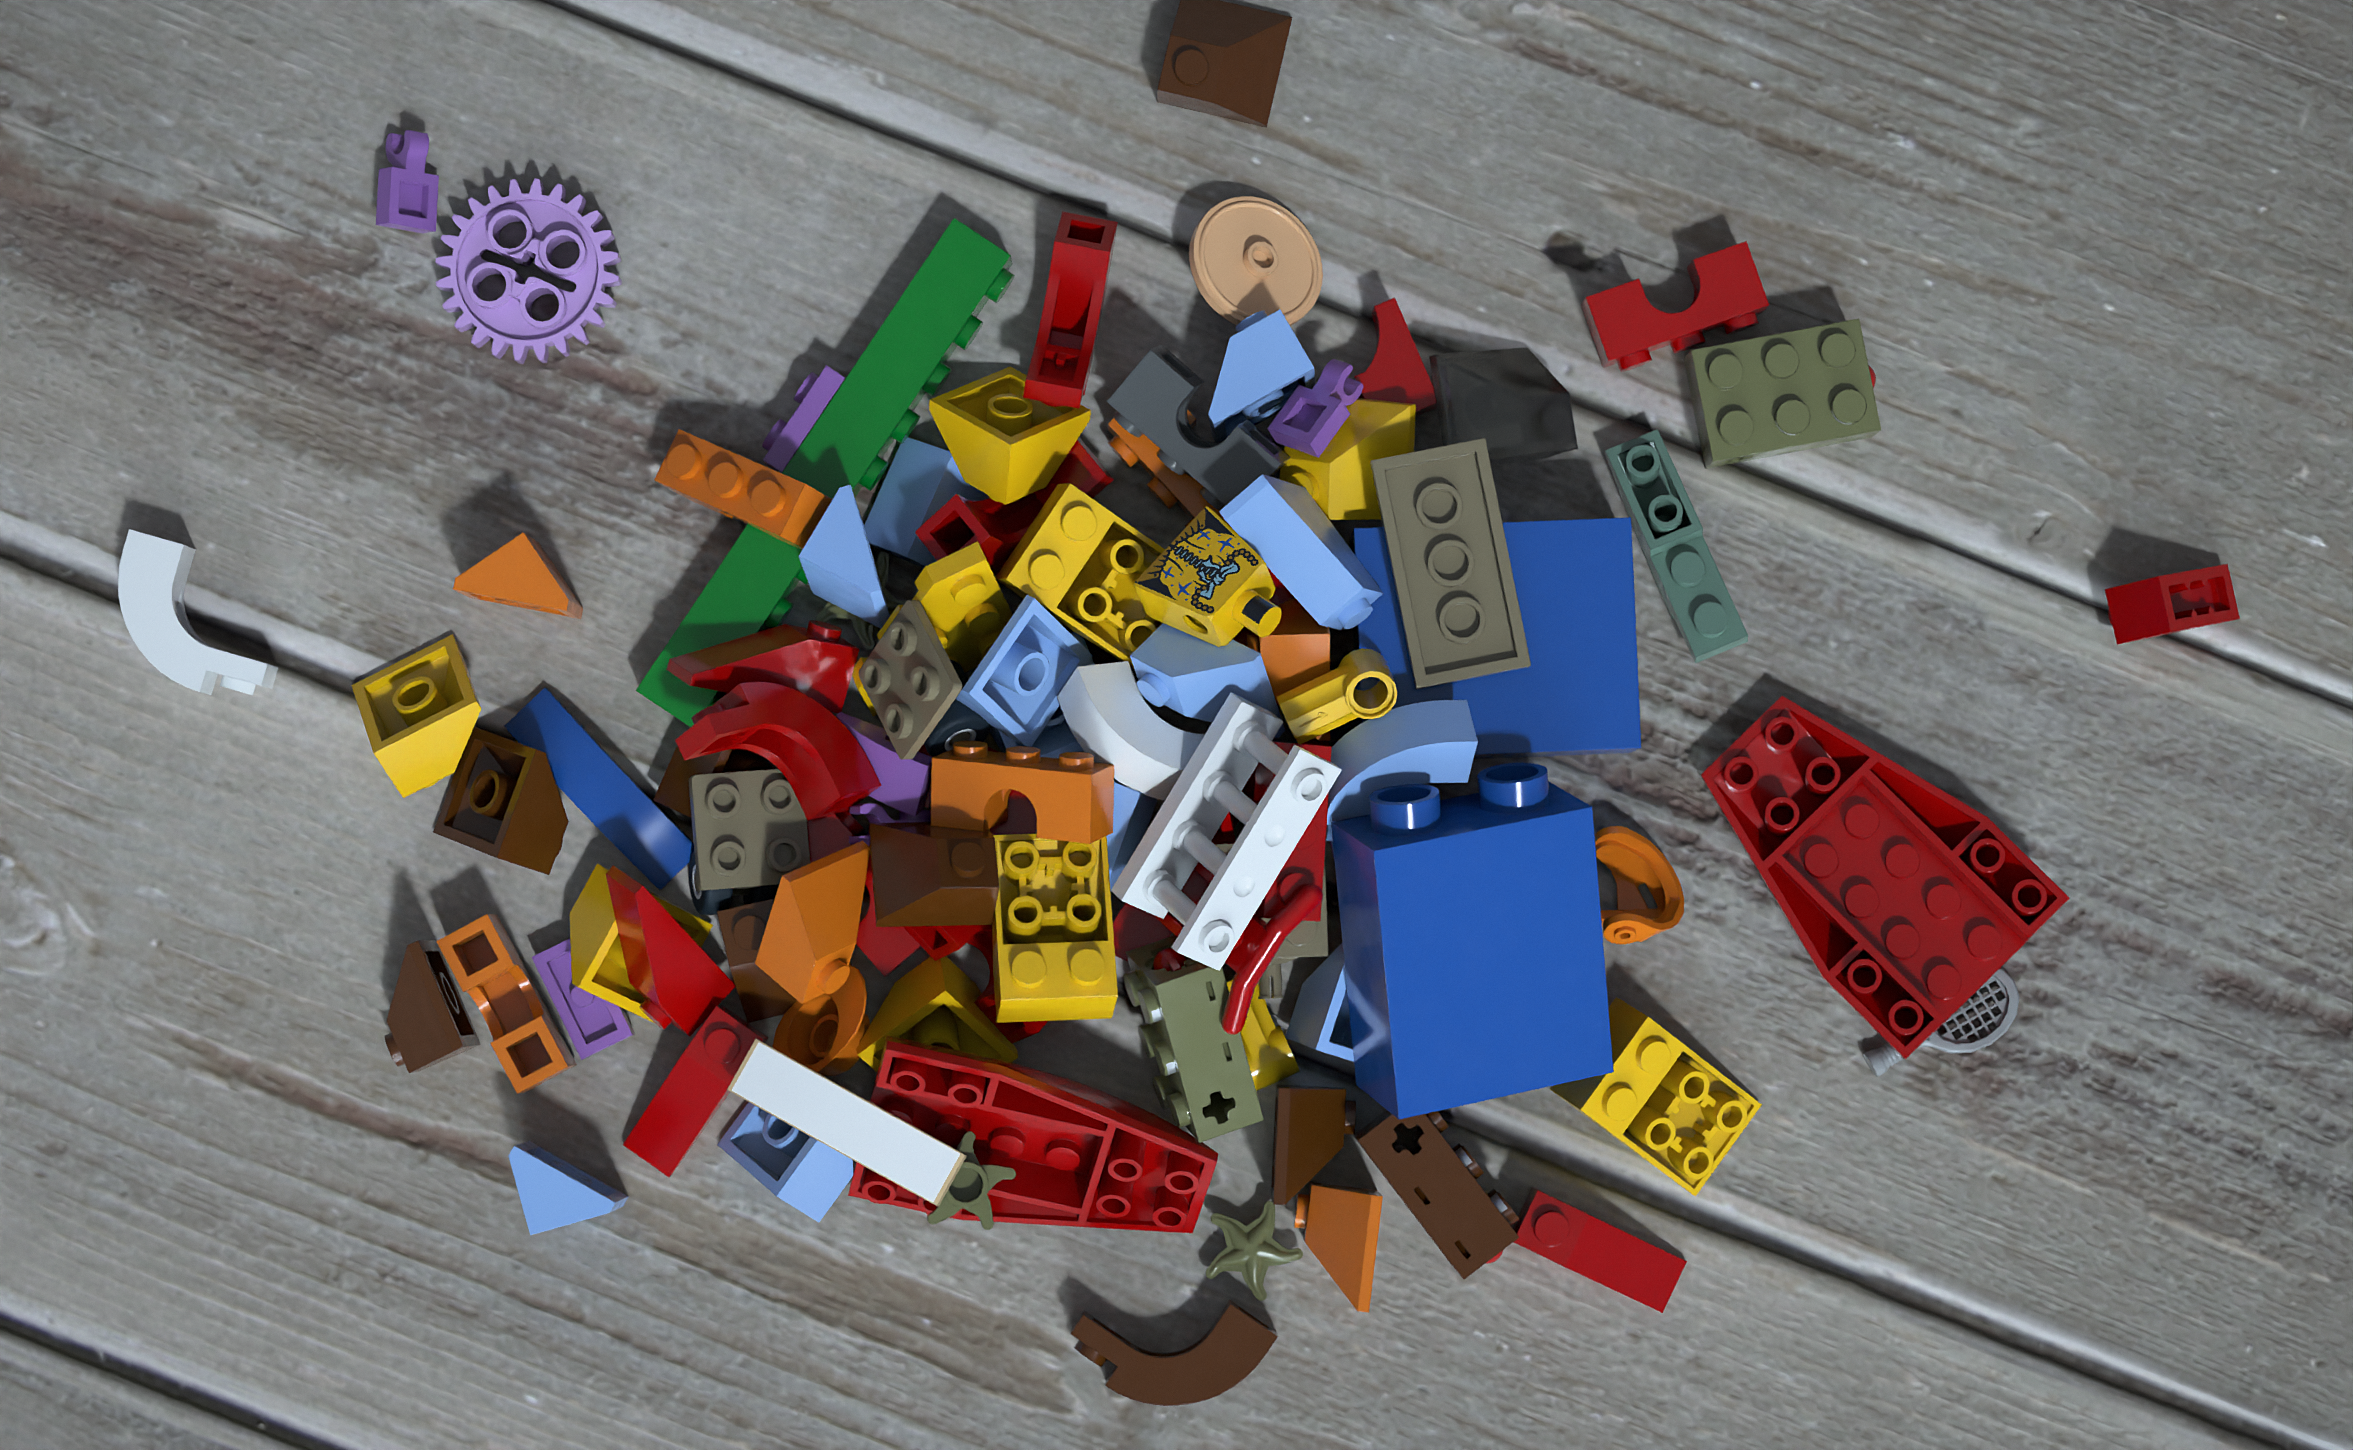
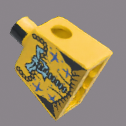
M1207 506L1133 583L1148 616L1217 647L1228 645L1243 627H1246L1259 637H1266L1275 630L1282 615L1281 608L1269 601L1276 588L1264 560Z

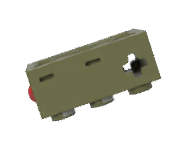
M1860 319L1694 349L1684 358L1705 469L1871 438L1881 431L1873 390L1876 383V375L1874 370L1868 365Z
M1174 935L1127 951L1126 955L1131 971L1123 974V978L1132 1004L1134 1006L1141 1005L1145 1024L1138 1026V1032L1148 1058H1156L1160 1075L1153 1077L1152 1081L1158 1101L1163 1110L1170 1108L1178 1128L1186 1126L1195 1139L1201 1143L1263 1121L1264 1118L1240 1032L1236 1035L1224 1032L1221 1026L1222 1016L1229 995L1223 969L1221 967L1220 971L1177 953L1172 948L1177 938Z

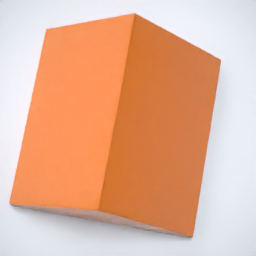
M524 532L457 576L454 582L453 590L472 599L577 619L582 617V605L540 543Z

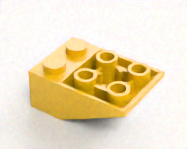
M1071 483L1058 484L995 577L996 580L1023 599L1026 595L1035 598L1059 623L1121 662L1128 661L1132 669H1134L1130 655L1162 624V622L1146 614L1133 583L1165 549Z
M1036 834L993 835L995 838L999 892L992 924L996 1023L1112 1018L1118 998L1107 837L1105 836L1091 844L1036 838Z
M1616 997L1608 1007L1614 1072L1553 1085L1550 1087V1090L1696 1197L1762 1104L1650 1017Z

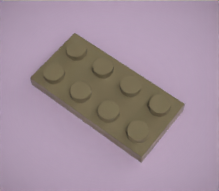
M1482 438L1371 460L1370 465L1415 689L1530 667L1531 662L1486 439Z

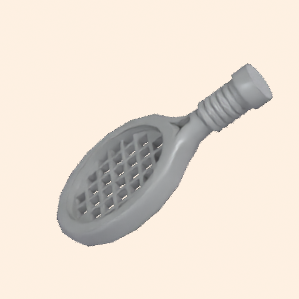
M2000 968L1981 987H1986L1989 992L1988 995L1982 997L1978 990L1976 994L1979 1000L1973 1003L1971 998H1969L1967 1001L1970 1005L1964 1009L1961 1006L1959 1008L1960 1011L1953 1014L1946 1021L1948 1022L1952 1019L1956 1027L1950 1030L1945 1022L1943 1026L1946 1033L1940 1036L1938 1031H1935L1918 1048L1931 1047L1953 1054L1971 1053L1991 1045L2007 1032L2017 1015L2020 996L2015 981L2004 969ZM1993 981H1995L1999 987L1994 991H1992L1990 986L1988 985ZM1999 991H2001L2005 997L2000 1001H1998L1996 996L1994 995ZM1991 996L1995 1004L1988 1007L1985 999ZM1982 1002L1985 1010L1979 1013L1975 1005ZM1997 1006L2001 1013L1994 1017L1991 1009ZM1970 1008H1972L1976 1014L1971 1018H1969L1965 1012ZM1988 1012L1991 1019L1984 1022L1981 1015ZM1963 1014L1966 1021L1959 1024L1956 1017ZM1978 1017L1982 1025L1975 1028L1971 1021ZM1994 1022L1996 1028L1990 1032L1987 1025ZM1968 1023L1972 1031L1965 1034L1962 1026ZM1984 1027L1987 1035L1981 1038L1977 1031ZM1958 1029L1962 1036L1955 1039L1952 1032ZM1974 1033L1978 1040L1970 1042L1968 1036ZM1888 1043L1877 1049L1872 1048L1863 1054L1866 1063L1876 1077L1884 1074L1890 1066L1903 1059Z

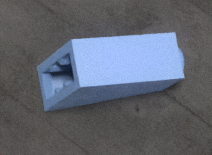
M1262 474L1219 511L1225 521L1261 556L1271 572L1319 625L1338 630L1353 628L1373 611L1371 604L1384 594L1305 487Z

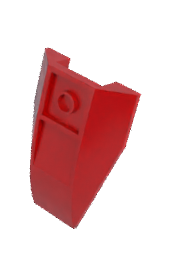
M1781 696L1701 774V778L1822 978L1904 1060L1937 1031L2070 899L1987 816L1784 696Z
M886 1035L870 1101L954 1149L957 1148L964 1133L972 1131L976 1137L973 1143V1150L980 1165L993 1164L1013 1168L1016 1172L1014 1179L999 1181L987 1193L991 1203L993 1222L1193 1233L1218 1160V1153L1203 1142L1199 1143L1189 1133L1153 1113L1082 1083L1002 1060ZM855 1162L848 1196L866 1199L878 1204H889L917 1210L926 1214L936 1209V1205ZM963 1208L955 1215L949 1217L958 1220L980 1221L978 1216Z

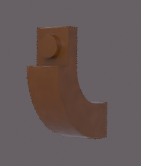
M1231 1300L1228 1301L1211 1328L1200 1340L1187 1348L1175 1352L1162 1353L1142 1349L1085 1310L1070 1333L1079 1339L1074 1348L1087 1359L1100 1367H1103L1107 1359L1116 1365L1105 1380L1106 1387L1129 1399L1160 1406L1193 1404L1208 1400L1233 1388L1257 1367L1278 1337L1276 1331Z

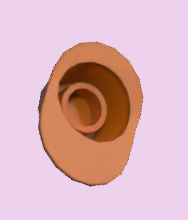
M850 964L848 966L850 968L849 976L836 992L832 994L825 993L804 1004L796 1001L782 1017L774 1036L772 1045L774 1049L824 1076H837L854 1066L860 1058L857 1055L856 1048L870 1026L869 1017L865 1013L867 1000L865 980L859 969Z

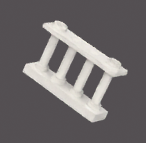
M1230 692L1111 889L1121 901L1162 919L1165 918L1169 911L1184 925L1172 948L1177 953L1219 971L1342 771L1336 764L1296 745L1293 746L1289 754L1285 753L1272 742L1283 721L1274 713ZM1261 762L1276 776L1257 805L1242 792V789L1258 763ZM1228 812H1230L1245 827L1228 855H1226L1211 840ZM1200 862L1214 875V878L1196 905L1181 890L1197 863Z

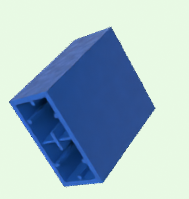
M1631 517L1502 522L1531 666L1417 690L1415 689L1383 527L1353 529L1349 538L1350 549L1384 593L1371 604L1373 608L1371 614L1360 624L1353 627L1354 650L1362 648L1372 649L1380 653L1387 661L1397 689V699L1392 709L1426 701L1467 700L1478 740L1474 759L1631 753L1641 749ZM1376 677L1364 678L1357 683L1355 689L1363 691L1371 689L1377 685L1380 679ZM1358 717L1330 730V740L1341 739L1349 731L1368 719Z
M1507 763L1488 767L1477 774L1479 793L1440 800L1439 790L1430 785L1405 784L1385 787L1369 795V815L1331 822L1356 1085L1397 1119L1418 1116L1614 1072L1592 806L1549 782L1548 771L1545 766L1534 763Z

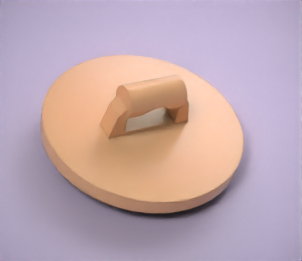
M1252 196L1230 198L1210 209L1201 218L1193 231L1189 247V262L1193 279L1206 302L1229 322L1238 325L1242 320L1256 312L1265 310L1269 316L1280 309L1289 325L1292 326L1302 319L1317 301L1323 279L1322 262L1317 245L1303 223L1290 211L1277 203Z

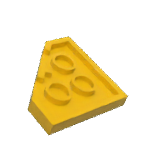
M975 542L925 566L914 582L918 592L912 599L921 602L949 659L958 662L964 672L978 667L1013 615L979 543ZM898 605L878 632L877 637L879 641L903 605ZM861 657L854 666L852 677L872 716H875L877 712L859 678V670L867 660V658Z

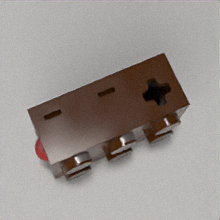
M1386 1110L1353 1135L1463 1279H1466L1484 1264L1497 1261L1501 1257L1503 1250L1519 1238L1511 1225L1519 1220L1518 1216L1495 1189L1487 1194L1476 1181L1478 1177L1484 1174L1483 1170L1460 1143L1453 1148L1449 1146L1440 1134L1449 1126L1438 1111L1397 1119ZM1400 1123L1409 1129L1414 1126L1418 1128L1412 1134L1416 1144L1408 1150L1401 1144L1396 1145L1394 1148L1392 1146V1143L1398 1138L1393 1129Z

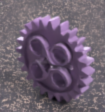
M536 178L531 185L529 193H524L516 179H512L509 185V196L502 197L491 185L488 187L490 203L486 206H483L472 197L468 199L469 206L474 213L470 220L455 214L452 216L455 224L461 229L459 236H441V240L449 248L453 249L451 256L436 258L435 263L449 270L451 275L436 281V286L440 290L454 292L455 294L447 299L442 306L448 313L464 312L454 325L460 332L467 331L475 326L477 327L471 343L477 348L482 347L490 339H493L492 355L495 358L500 359L506 353L509 346L513 347L514 359L519 364L525 362L529 349H534L541 363H547L549 347L554 345L565 357L570 356L567 340L574 336L583 344H589L590 341L584 327L588 323L600 328H604L606 325L603 319L596 313L599 306L615 308L617 305L608 294L604 293L606 287H615L622 284L619 276L607 272V267L621 262V256L617 252L603 250L605 246L615 239V236L611 230L594 232L603 219L602 215L596 210L582 217L581 214L586 205L585 198L579 194L566 204V189L559 183L553 188L549 196L545 195L541 180ZM512 222L525 224L527 232L522 244L511 249L500 246L499 236L504 226ZM564 242L576 243L580 250L576 263L564 269L553 266L552 253L554 249ZM484 251H491L522 266H529L532 260L535 259V265L544 274L576 284V289L573 292H567L536 277H528L525 284H523L524 279L515 270L498 263L485 261L482 259V254ZM493 274L504 276L506 288L503 295L497 300L490 302L481 300L479 286L482 280ZM545 294L558 297L559 308L553 318L543 322L533 319L531 313L532 304L538 297Z

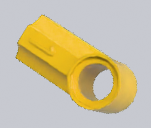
M1362 648L1347 654L1337 669L1277 696V700L1298 744H1302L1358 717L1376 719L1384 716L1391 711L1396 703L1397 689L1384 657L1372 649ZM1376 677L1380 679L1377 685L1365 691L1355 689L1357 683L1364 678Z
M1233 980L1227 982V987H1228V991H1229V992H1230V988H1231V985H1232V981H1233ZM1258 983L1253 993L1245 1025L1240 1032L1256 1091L1300 1072L1280 1025L1275 1026L1267 1009L1268 1005L1265 999H1258Z

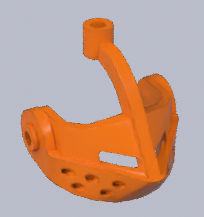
M1610 826L1596 832V857L1611 870L1617 883V910H1601L1603 936L1605 939L1615 944L1643 942L1677 925L1684 914V896L1680 881L1664 854L1646 837L1627 827ZM1646 884L1658 908L1649 909L1638 889L1639 885Z

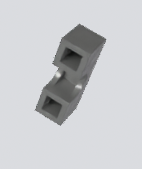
M1161 344L1149 350L1107 402L1117 410L1113 416L1125 430L1136 437H1140L1142 434L1147 436L1160 448L1157 452L1159 459L1179 475L1188 472L1203 486L1200 490L1203 498L1220 511L1262 474L1274 477L1290 459V456L1249 420L1239 424L1225 441L1210 442L1200 438L1190 427L1187 418V408L1192 396L1202 386L1204 381Z

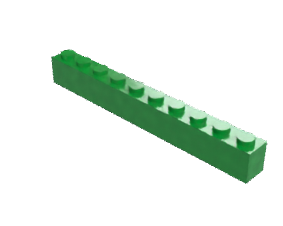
M953 218L782 474L809 485L831 499L834 498L840 487L851 485L855 497L862 487L871 491L889 464L882 457L894 439L903 444L919 421L920 415L915 413L914 410L925 393L934 397L950 375L952 369L945 364L956 347L959 346L966 350L978 334L983 321L978 319L977 316L987 301L990 299L998 303L1012 283L1015 275L1008 271L1013 264L1011 255ZM747 524L636 691L689 727H692L694 723L691 718L699 711L715 704L725 696L724 692L689 686L667 670L669 659L782 625L794 606L793 603L787 600L799 581L805 585L809 584L799 559L802 550Z

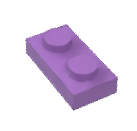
M827 365L819 376L814 372L807 376L794 397V401L800 404L788 423L779 419L762 444V447L768 451L763 458L767 466L780 473L784 471L846 379Z
M570 938L532 957L581 1060L635 1034L623 1008L572 984Z

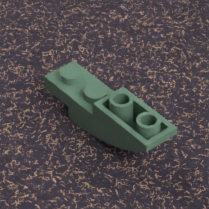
M1658 429L1605 450L1615 483L1628 517H1631L1632 527L1671 619L1675 618L1695 664L1748 642V633L1705 542L1703 527Z

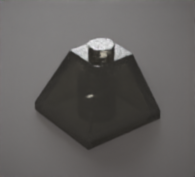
M1527 347L1429 356L1443 446L1485 438L1491 465L1536 461L1578 449L1570 394Z

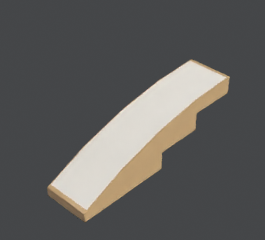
M755 1039L727 1089L936 1206L941 1204L967 1155L758 1039Z

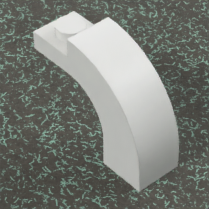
M129 529L119 564L118 596L126 627L138 649L147 660L171 680L187 688L212 695L218 674L222 675L220 686L253 695L256 685L272 689L279 667L218 650L203 641L190 625L185 612L184 590L196 549Z
M1128 661L1079 666L1057 696L1071 732L1083 750L1094 755V762L1114 765V778L1131 789L1142 792V794L1160 800H1166L1205 735L1180 730L1156 715L1142 697Z

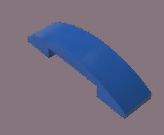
M547 687L542 689L504 725L518 743L545 752L556 785L659 890H662L690 863V858L694 851V842L589 735L585 727Z

